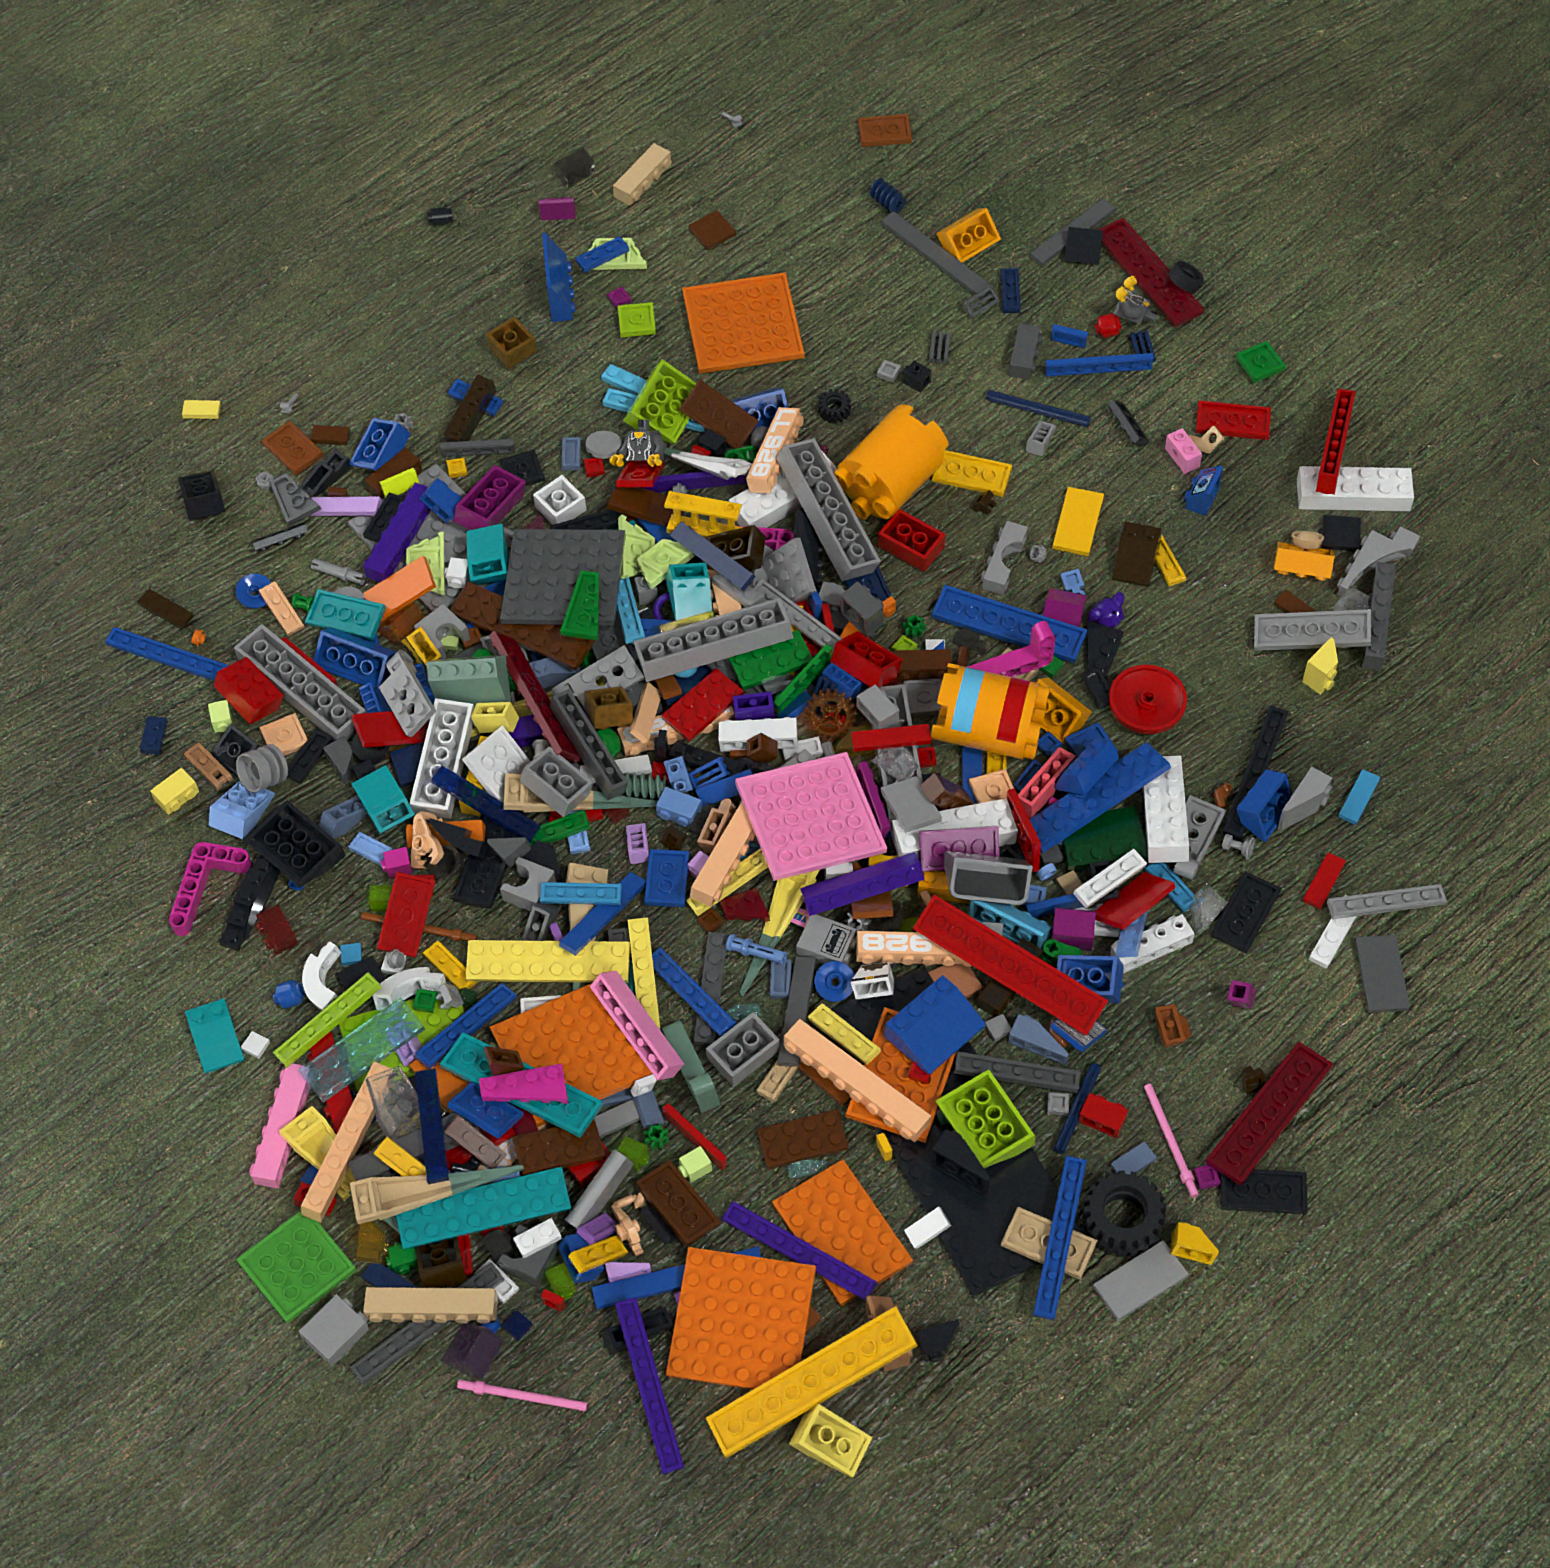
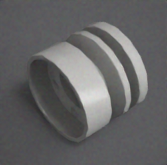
M267 744L256 750L245 752L239 755L236 761L238 777L242 785L250 792L256 793L269 786L280 784L288 776L286 759L281 750L273 744Z

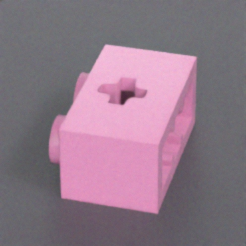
M1182 428L1168 434L1165 449L1181 471L1186 474L1199 468L1202 453Z

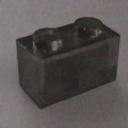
M584 148L554 163L555 173L566 187L595 173L594 160Z

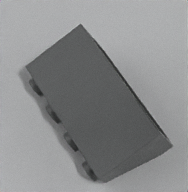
M945 851L944 867L948 890L954 897L1021 905L1028 899L1033 866L1023 859Z

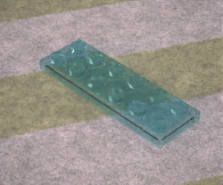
M400 997L299 1069V1072L324 1103L370 1070L374 1061L377 1063L381 1062L423 1032L425 1028Z

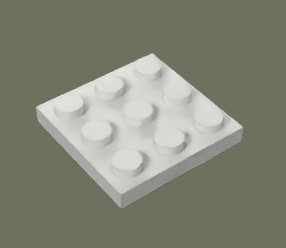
M503 725L462 759L497 805L504 802L505 773L522 774L524 767L531 762Z

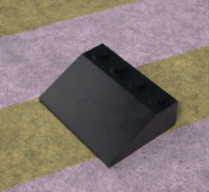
M288 800L244 840L299 888L331 870L346 856L340 843Z

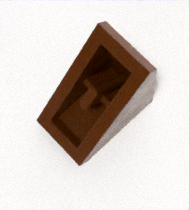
M489 1046L484 1048L492 1076L518 1072L524 1069L518 1051Z

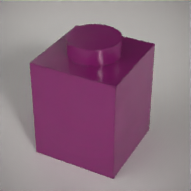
M1232 980L1227 1000L1232 1006L1252 1010L1257 990L1252 984Z

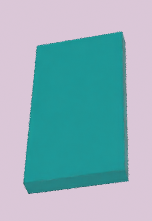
M317 589L305 624L322 629L332 627L356 637L373 641L386 606L377 602Z

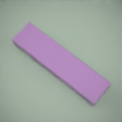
M312 497L322 509L310 516L375 515L380 508L382 500L380 497Z

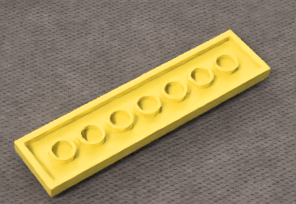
M468 940L466 981L593 983L600 973L617 971L625 983H628L630 942L590 941L575 956L559 946L560 941Z

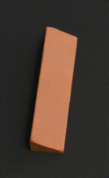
M482 820L445 822L472 831L471 839L482 842L485 840L486 826ZM428 823L431 834L438 839L442 847L453 846ZM413 824L406 826L408 849H412Z

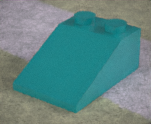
M225 998L185 1011L205 1074L245 1061Z

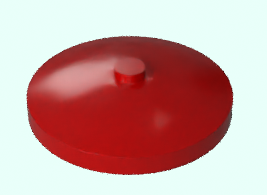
M1137 665L1124 670L1113 681L1109 693V706L1116 720L1129 730L1142 734H1157L1173 728L1182 719L1187 704L1186 690L1180 679L1169 670L1156 665Z

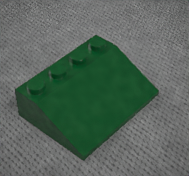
M1135 806L1107 810L1062 840L1066 873L1073 870L1074 872L1087 871L1089 864L1109 860L1111 865L1133 849L1137 851L1145 862L1148 857L1144 834Z

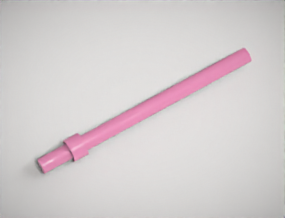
M1147 1084L1144 1086V1089L1181 1174L1179 1176L1182 1183L1186 1184L1191 1198H1195L1199 1195L1193 1182L1195 1178L1191 1170L1187 1168L1152 1084Z
M459 1379L457 1388L471 1390L475 1394L483 1395L487 1393L586 1411L588 1405L587 1402L488 1385L486 1382L479 1380L472 1382Z

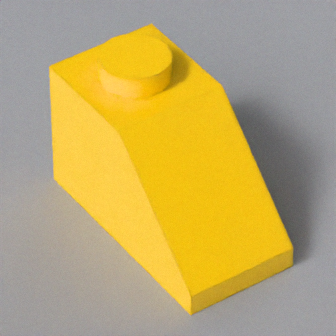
M1178 1222L1171 1235L1170 1255L1212 1265L1219 1254V1250L1199 1227L1189 1223Z

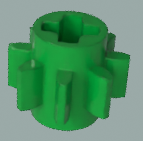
M916 614L910 617L907 616L906 622H903L902 629H905V636L909 635L913 639L918 636L922 637L923 631L926 630L924 618H920Z
M650 1124L649 1131H644V1136L646 1137L644 1140L645 1145L650 1144L653 1151L655 1148L663 1150L664 1143H669V1138L667 1137L669 1134L668 1129L663 1130L661 1124L658 1126Z

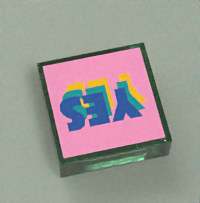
M800 907L789 925L803 931L810 917L807 910Z

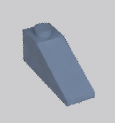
M548 658L529 663L543 688L560 684L583 670L582 663L577 671Z
M356 796L323 811L319 827L336 839L346 834L368 814L359 797Z
M1018 1014L1009 1034L1008 1043L1066 1066L1068 1052L1038 1021L1034 1020L1031 1016Z

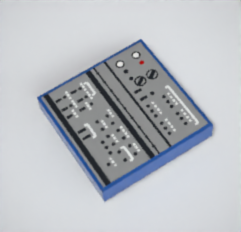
M1056 1019L1050 1027L1080 1052L1085 1051L1104 1036L1107 1031L1097 1021L1088 1036H1085L1059 1019Z

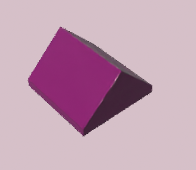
M575 197L541 198L539 200L541 220L576 219Z
M1050 588L1043 616L1080 627L1087 596Z
M1055 907L1052 939L1075 946L1080 950L1092 951L1096 911Z

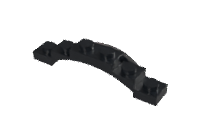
M261 855L258 856L253 868L249 867L233 899L234 906L226 920L227 927L219 941L220 946L236 951L240 950L275 887L280 871Z

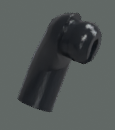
M472 1156L471 1160H468L465 1164L453 1162L450 1172L475 1171L482 1161L476 1156Z

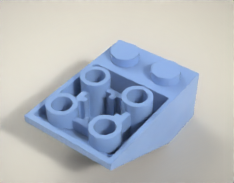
M238 781L210 806L209 826L244 839L258 823L274 797L275 792L267 789L256 793L250 792L242 785L241 781Z

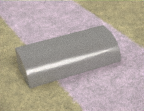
M614 1149L568 1213L565 1220L578 1229L581 1225L596 1218L634 1163Z

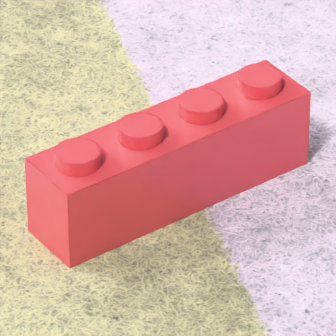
M1059 747L1018 794L1029 819L1034 817L1057 791L1054 786L1069 765L1075 761L1076 756Z

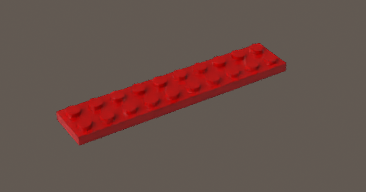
M933 895L913 927V930L1085 1036H1088L1109 1002L1104 997L936 895Z

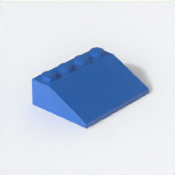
M542 233L552 322L573 320L572 313L576 312L575 302H571V299H574L573 288H570L573 285L572 275H568V272H572L571 261L567 262L566 254L546 233Z
M942 975L886 1023L884 1037L911 1061L916 1062L917 1066L926 1074H932L986 1026V1023L958 987Z

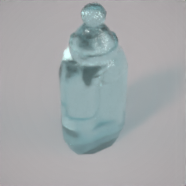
M756 1003L736 1005L726 1011L735 1020H743L752 1012L758 1017L760 1016L759 1004Z
M807 1159L792 1163L787 1166L790 1179H796L811 1175L819 1170L822 1165H826L827 1162L826 1160Z

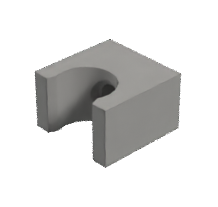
M444 604L414 625L415 630L420 626L423 628L442 655L438 659L446 658L441 642L443 638L452 635L460 638L462 642L470 640L467 626Z
M518 857L515 862L517 873L520 877L527 878L528 881L518 887L503 883L500 889L502 899L505 902L531 912L532 906L540 902L541 882H556L554 870Z

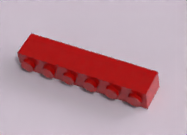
M330 1031L310 1048L311 1053L308 1054L311 1066L315 1065L317 1071L313 1072L316 1083H321L322 1089H319V1094L322 1102H327L328 1107H325L324 1110L327 1119H332L333 1125H330V1127L337 1135L353 1104V1100L335 1041Z

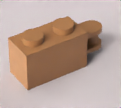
M728 798L721 801L718 809H711L697 840V843L707 854L712 853L736 812L735 805Z

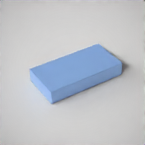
M358 832L348 846L349 850L382 866L381 860H384L383 852L392 850L391 847L361 832Z

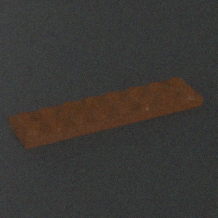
M469 581L449 609L459 619L490 633L495 630L512 637L519 646L577 671L596 641L563 636L560 632L562 625L501 624L500 616L503 596Z

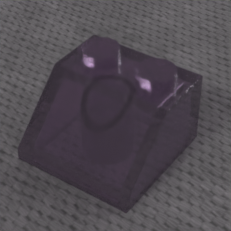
M463 1324L441 1361L470 1377L482 1379L489 1371V1366L493 1359L499 1354L500 1347L504 1341L487 1327Z

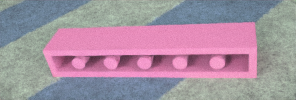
M617 971L600 973L590 986L592 991L657 1081L674 1077L682 1068L684 1062Z
M292 1063L281 1071V1083L274 1093L275 1102L268 1111V1124L263 1127V1139L261 1145L259 1144L256 1149L257 1158L255 1164H252L249 1174L254 1184L279 1189L292 1148L280 1136L279 1131L303 1113L314 1078L312 1068L309 1066Z

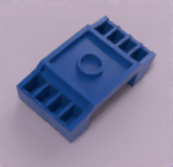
M422 663L414 665L417 670L415 675L433 704L435 697L428 682L427 668ZM371 682L359 687L360 697L366 713L392 711L380 689H375Z
M834 663L829 664L823 670L822 675L824 674L838 684L835 693L847 700L848 703L869 688L867 684L854 678Z

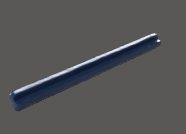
M988 390L986 393V400L1086 427L1090 423V416L993 390Z

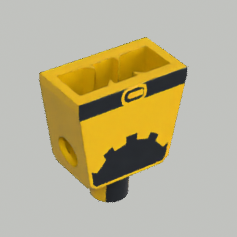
M421 626L400 641L416 664L422 663L427 667L426 662L436 660L442 656Z

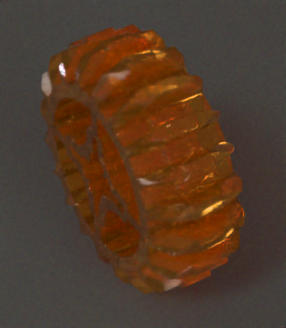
M827 688L826 694H824L823 690H819V696L814 693L812 696L814 700L809 699L807 702L810 706H805V711L808 713L804 714V718L809 719L806 721V725H812L810 728L811 732L817 730V737L822 733L824 740L827 738V735H830L831 740H834L835 735L839 739L842 738L841 732L847 735L848 729L853 728L852 723L856 722L854 715H856L857 711L853 709L855 703H849L851 700L850 696L844 699L845 692H841L838 695V689H835L834 693H830V688ZM825 701H834L837 703L834 705H829ZM819 705L823 714L817 721L814 711ZM842 708L846 711V719L843 723L838 716ZM827 712H829V713L834 712V716H832V715L827 716ZM830 723L835 727H826L824 725Z

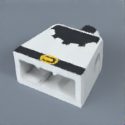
M889 962L867 964L860 967L851 980L856 999L893 995L894 977Z

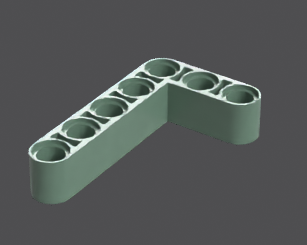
M681 1020L662 1027L665 1038L684 1062L680 1070L701 1114L719 1106L720 1102L709 1073L705 1072Z

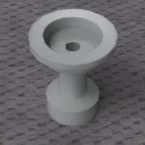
M1226 834L1223 839L1222 849L1229 850L1231 847L1239 849L1241 854L1245 856V859L1249 860L1254 849L1255 838L1246 839L1243 843L1233 840L1232 835Z

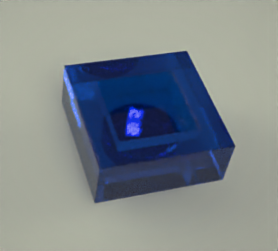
M518 1310L502 1325V1328L518 1342L533 1327V1323Z

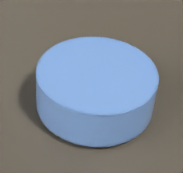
M1053 863L1042 867L1036 874L1040 880L1044 881L1053 876L1057 869Z

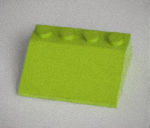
M662 359L652 370L623 421L638 431V420H649V431H659L663 441L675 444L690 419L688 415L679 409L696 385V382Z
M989 1069L936 1100V1104L953 1129L966 1141L983 1168L1017 1156L1035 1145L1034 1133Z

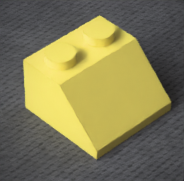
M1332 637L1308 660L1302 681L1320 695L1325 690L1331 689L1335 682L1333 679L1337 674L1338 659L1335 641Z

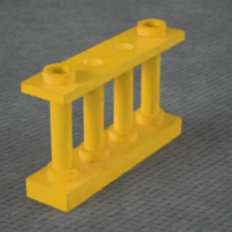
M673 491L668 493L664 508L673 509V514H671L667 526V533L671 534L681 521L706 540L707 536L743 528L735 526V521L738 520L742 504ZM681 511L691 512V518L681 516ZM699 514L709 516V521L699 519ZM717 517L727 519V524L717 523Z

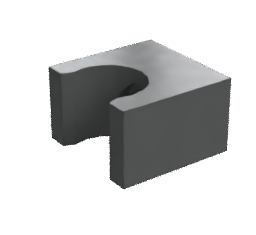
M518 1225L515 1230L516 1236L529 1229ZM557 1242L524 1259L523 1257L513 1259L507 1255H501L498 1260L500 1269L539 1288L559 1252Z

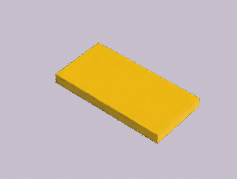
M944 450L943 457L947 460L934 472L932 482L982 493L990 490L995 496H1004L1012 470L1011 464Z
M1068 487L1052 549L1089 556L1104 498L1103 493Z

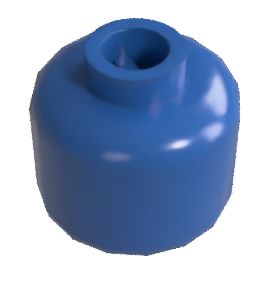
M295 980L278 984L275 988V993H273L275 1003L284 1009L301 1004L305 997L302 984L300 982L297 983Z

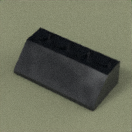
M795 510V538L801 539L813 582L818 592V585H822V574H818V570H822V559H818V555H822V543H818L819 537L807 515L800 510Z

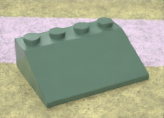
M506 655L436 659L426 662L428 682L436 699L473 704L474 708L477 703L511 702Z

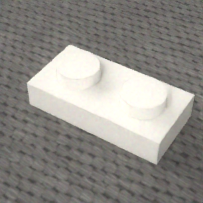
M552 1218L513 1239L524 1259L562 1239Z

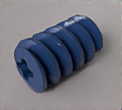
M878 178L870 188V197L880 203L881 206H884L890 213L893 211L895 213L900 212L906 203L903 194L898 193V190L893 189V186L889 185L883 178Z

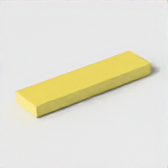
M823 1003L808 1016L810 1022L866 1066L881 1052L877 1045Z

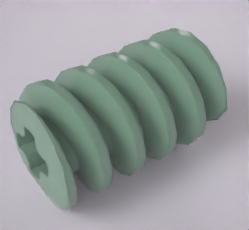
M628 772L625 774V778L628 781L626 788L628 797H631L634 792L636 798L642 793L643 798H647L648 794H650V798L654 799L657 794L659 799L666 787V776L661 780L660 775L657 774L655 780H653L652 774H649L647 779H645L644 773L641 774L640 778H637L635 772L632 778L629 777Z

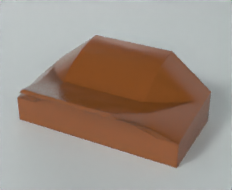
M1175 1004L1155 1007L1156 1025L1161 1042L1165 1048L1183 1044L1188 1038L1192 1037L1186 1017L1177 1012Z

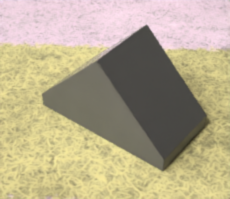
M526 837L487 840L491 849L509 868L515 864L518 857L522 858L531 850V845Z

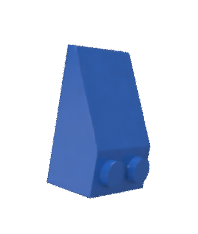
M373 418L349 465L376 471L404 448L411 433L398 422Z
M1058 955L1057 969L1104 997L1109 1001L1108 1003H1120L1124 964L1118 956Z

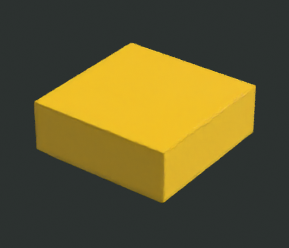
M464 457L446 460L450 478L468 475Z
M885 1134L876 1135V1144L884 1160L892 1159V1148Z

